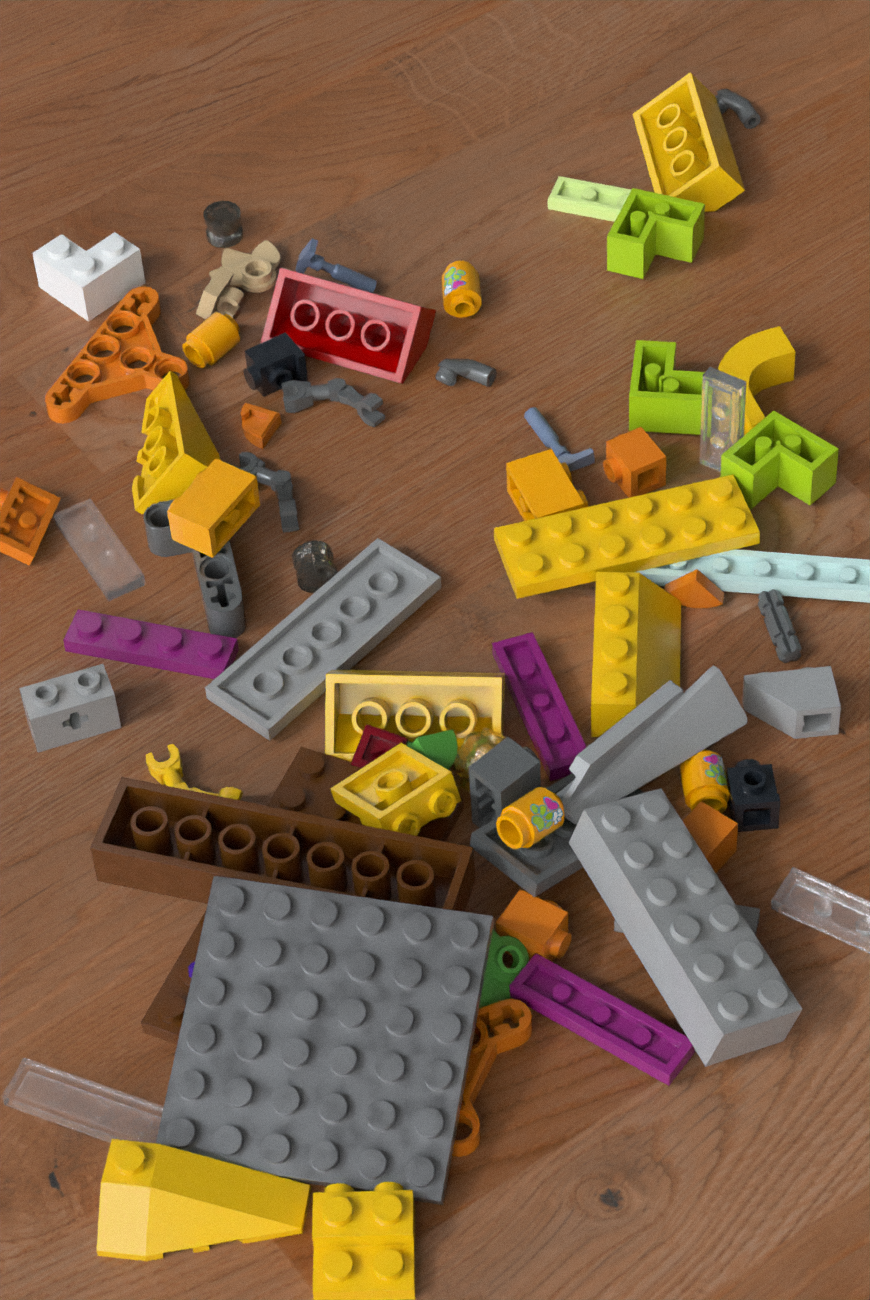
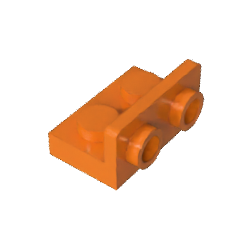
M18 477L15 478L9 491L1 488L0 552L30 566L61 498Z

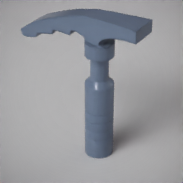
M312 238L301 251L295 271L304 273L307 267L316 271L321 269L330 273L332 278L347 285L370 292L374 291L377 284L376 280L343 265H333L324 261V257L315 254L318 240Z
M532 407L525 412L524 418L547 448H551L559 462H565L570 471L595 463L594 451L591 448L571 454L565 446H561L558 435L538 408Z

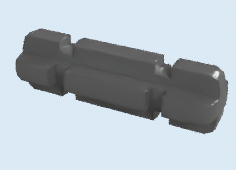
M775 589L769 592H761L758 596V606L761 614L765 617L764 622L772 643L777 646L775 650L779 660L783 663L791 660L797 661L801 657L800 651L802 647L798 637L794 635L796 632L788 611L782 605L784 601L781 593Z

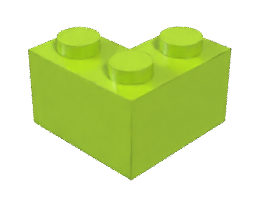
M632 188L607 235V271L644 279L655 255L692 263L704 239L705 204Z
M636 340L629 393V431L642 427L645 432L709 435L712 414L713 372L675 370L676 342Z
M772 411L721 455L720 477L734 475L745 501L751 509L776 487L782 488L811 506L836 483L839 448L776 411Z

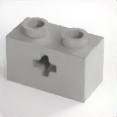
M104 664L19 688L27 723L38 753L121 728L115 694Z

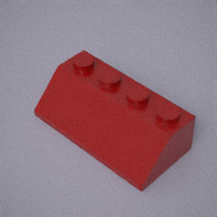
M280 268L261 343L286 332L307 357L404 384L427 348L436 310L298 271Z

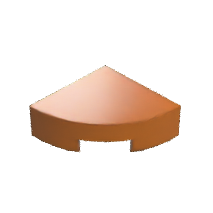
M244 403L241 410V423L247 440L253 445L264 449L281 424L280 413Z
M698 569L665 584L664 588L665 591L680 600L681 605L685 607L712 608L722 605L724 600V592Z

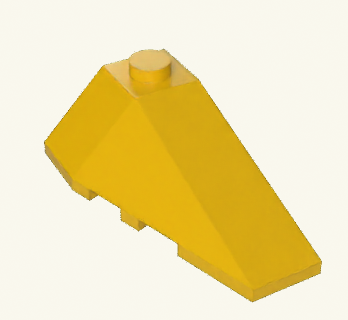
M169 371L146 399L141 432L147 435L144 447L138 451L136 460L143 467L141 476L137 475L133 479L132 485L135 511L140 514H144L146 509L152 504L180 497L191 486L199 472L204 471L215 458L220 460V455L178 376Z
M112 1139L101 1180L97 1254L103 1257L151 1261L162 1259L163 1253L192 1248L193 1253L210 1250L209 1245L239 1240L246 1244L302 1234L311 1187L305 1183L162 1144Z

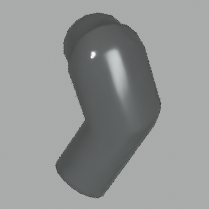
M728 89L717 91L718 94L715 97L721 114H724L727 109L731 108L747 129H753L760 123L761 118L748 99Z
M445 358L437 365L440 368L436 372L435 378L445 385L453 386L459 375L490 387L496 378L497 372L495 368L472 359Z

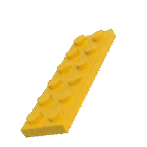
M732 474L494 528V541L515 596L519 599L596 581V572H638L760 544V531Z

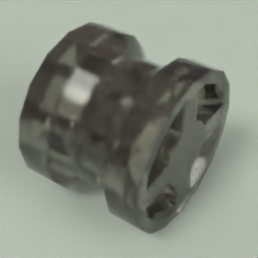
M217 201L205 208L203 217L207 226L206 237L212 246L228 248L242 240L243 228L240 223L241 211L239 206L230 201Z
M313 540L299 545L293 551L292 563L297 571L298 586L303 591L315 593L338 573L337 567L333 563V551L329 544Z

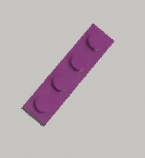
M79 609L63 639L66 652L210 679L217 678L232 665L239 651L237 638Z
M533 632L492 643L493 657L500 672L505 673V683L549 780L553 781L570 775L572 773L569 770L575 757L586 748V745Z
M535 953L509 985L510 997L522 1001L531 1009L670 1086L695 1053V1049L688 1037Z

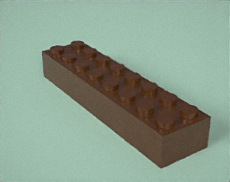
M121 777L90 847L97 881L208 904L213 877L220 876L465 912L475 883L473 847Z

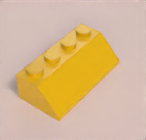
M691 72L633 113L655 193L704 203L705 212H715L745 191L717 99Z
M596 572L591 737H600L669 680L680 687L681 601L639 572Z
M331 670L326 674L325 754L351 762L366 724L405 737L410 742H414L417 737L453 729L457 739V754L460 756L456 758V761L461 759L459 761L462 762L461 764L472 765L503 741L505 673ZM472 732H475L474 735L471 737L470 741L464 742L465 739L469 740L470 736L473 734ZM463 747H464V749H463L462 753L465 755L464 757H463L461 754H459V752H458V751H460Z

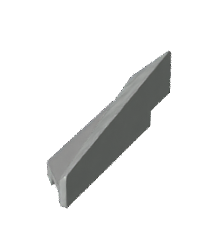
M713 665L684 693L682 688L669 680L581 751L569 768L576 778L556 794L563 803L564 817L577 824L584 809L624 798L746 725V713L720 669Z

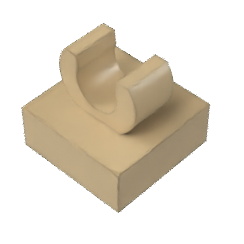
M222 266L219 267L203 291L196 311L198 316L207 319L216 310L223 315L228 314L232 318L235 316L240 308L238 304L242 300L244 293L235 287H229L234 275L233 272Z

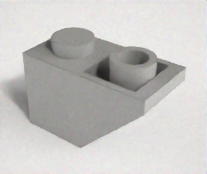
M831 666L805 667L798 670L744 675L742 704L743 709L794 739L836 735L839 733L841 704Z

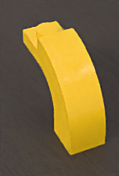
M780 326L757 332L739 341L725 354L718 366L715 384V418L720 431L733 428L738 440L765 418L754 396L768 387L794 380L796 351Z

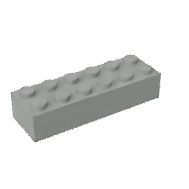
M660 788L584 809L569 844L705 1067L783 1042L803 1009L663 790Z

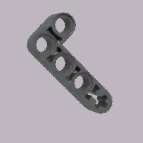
M173 500L152 504L144 512L143 518L150 551L161 557L192 552L210 633L231 638L240 636L246 628L242 592L230 541L213 558L172 540L167 513Z

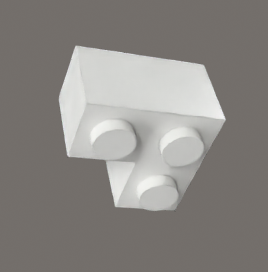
M116 232L87 251L61 234L32 253L39 287L88 322L123 299L130 290L145 284L140 249Z

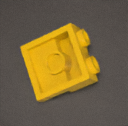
M403 743L398 744L330 788L335 803L359 817L362 825L417 836L420 828L431 820L449 816L454 811L456 804L461 801L452 772Z
M382 1182L374 1187V1191L354 1192L353 1187L350 1185L335 1183L327 1186L322 1193H313L314 1300H415V1205L413 1190H404L402 1185L395 1182Z

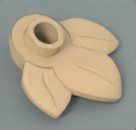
M267 240L260 243L254 249L252 255L225 248L221 260L222 267L234 273L229 287H242L244 290L253 293L265 292L275 285L277 281L275 269L281 261L277 248ZM215 269L209 273L211 279L213 278L218 269Z

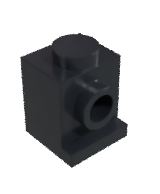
M286 332L245 350L247 368L243 370L245 380L252 390L257 389L263 397L281 390L282 383L287 381L308 382L305 354Z
M745 759L738 762L735 767L727 768V781L730 792L728 805L731 819L738 823V832L778 829L780 796L777 794L772 764L761 765L755 759ZM759 808H765V809H766V810H758V811H747V812H744V810H748V809H759Z

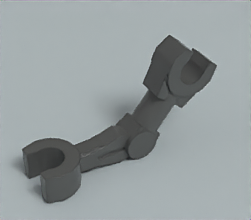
M335 378L329 380L327 384L311 386L310 382L287 381L282 383L285 412H299L314 406L313 401L330 399L331 401L340 402L357 409L360 418L368 426L376 427L385 420V415L376 410L383 404V400L374 393H369L364 397L352 386L347 385L344 379Z
M241 452L239 454L241 467L237 468L257 476V483L270 486L271 490L275 491V495L279 500L283 533L299 530L295 499H293L294 491L291 474L285 470H278L276 472L268 469L265 466V462L254 454Z

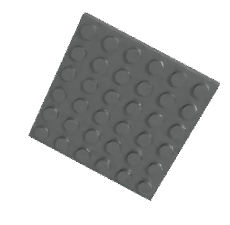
M214 876L156 1144L170 1146L286 1179L322 1186L343 1183L353 1187L354 1191H374V1187L379 1183L395 1182L402 1185L404 1190H413L414 1201L443 1205L494 927L493 916Z

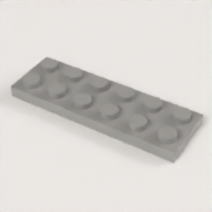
M377 538L205 687L207 699L270 741L326 691V674L329 671L350 670L441 589V576Z

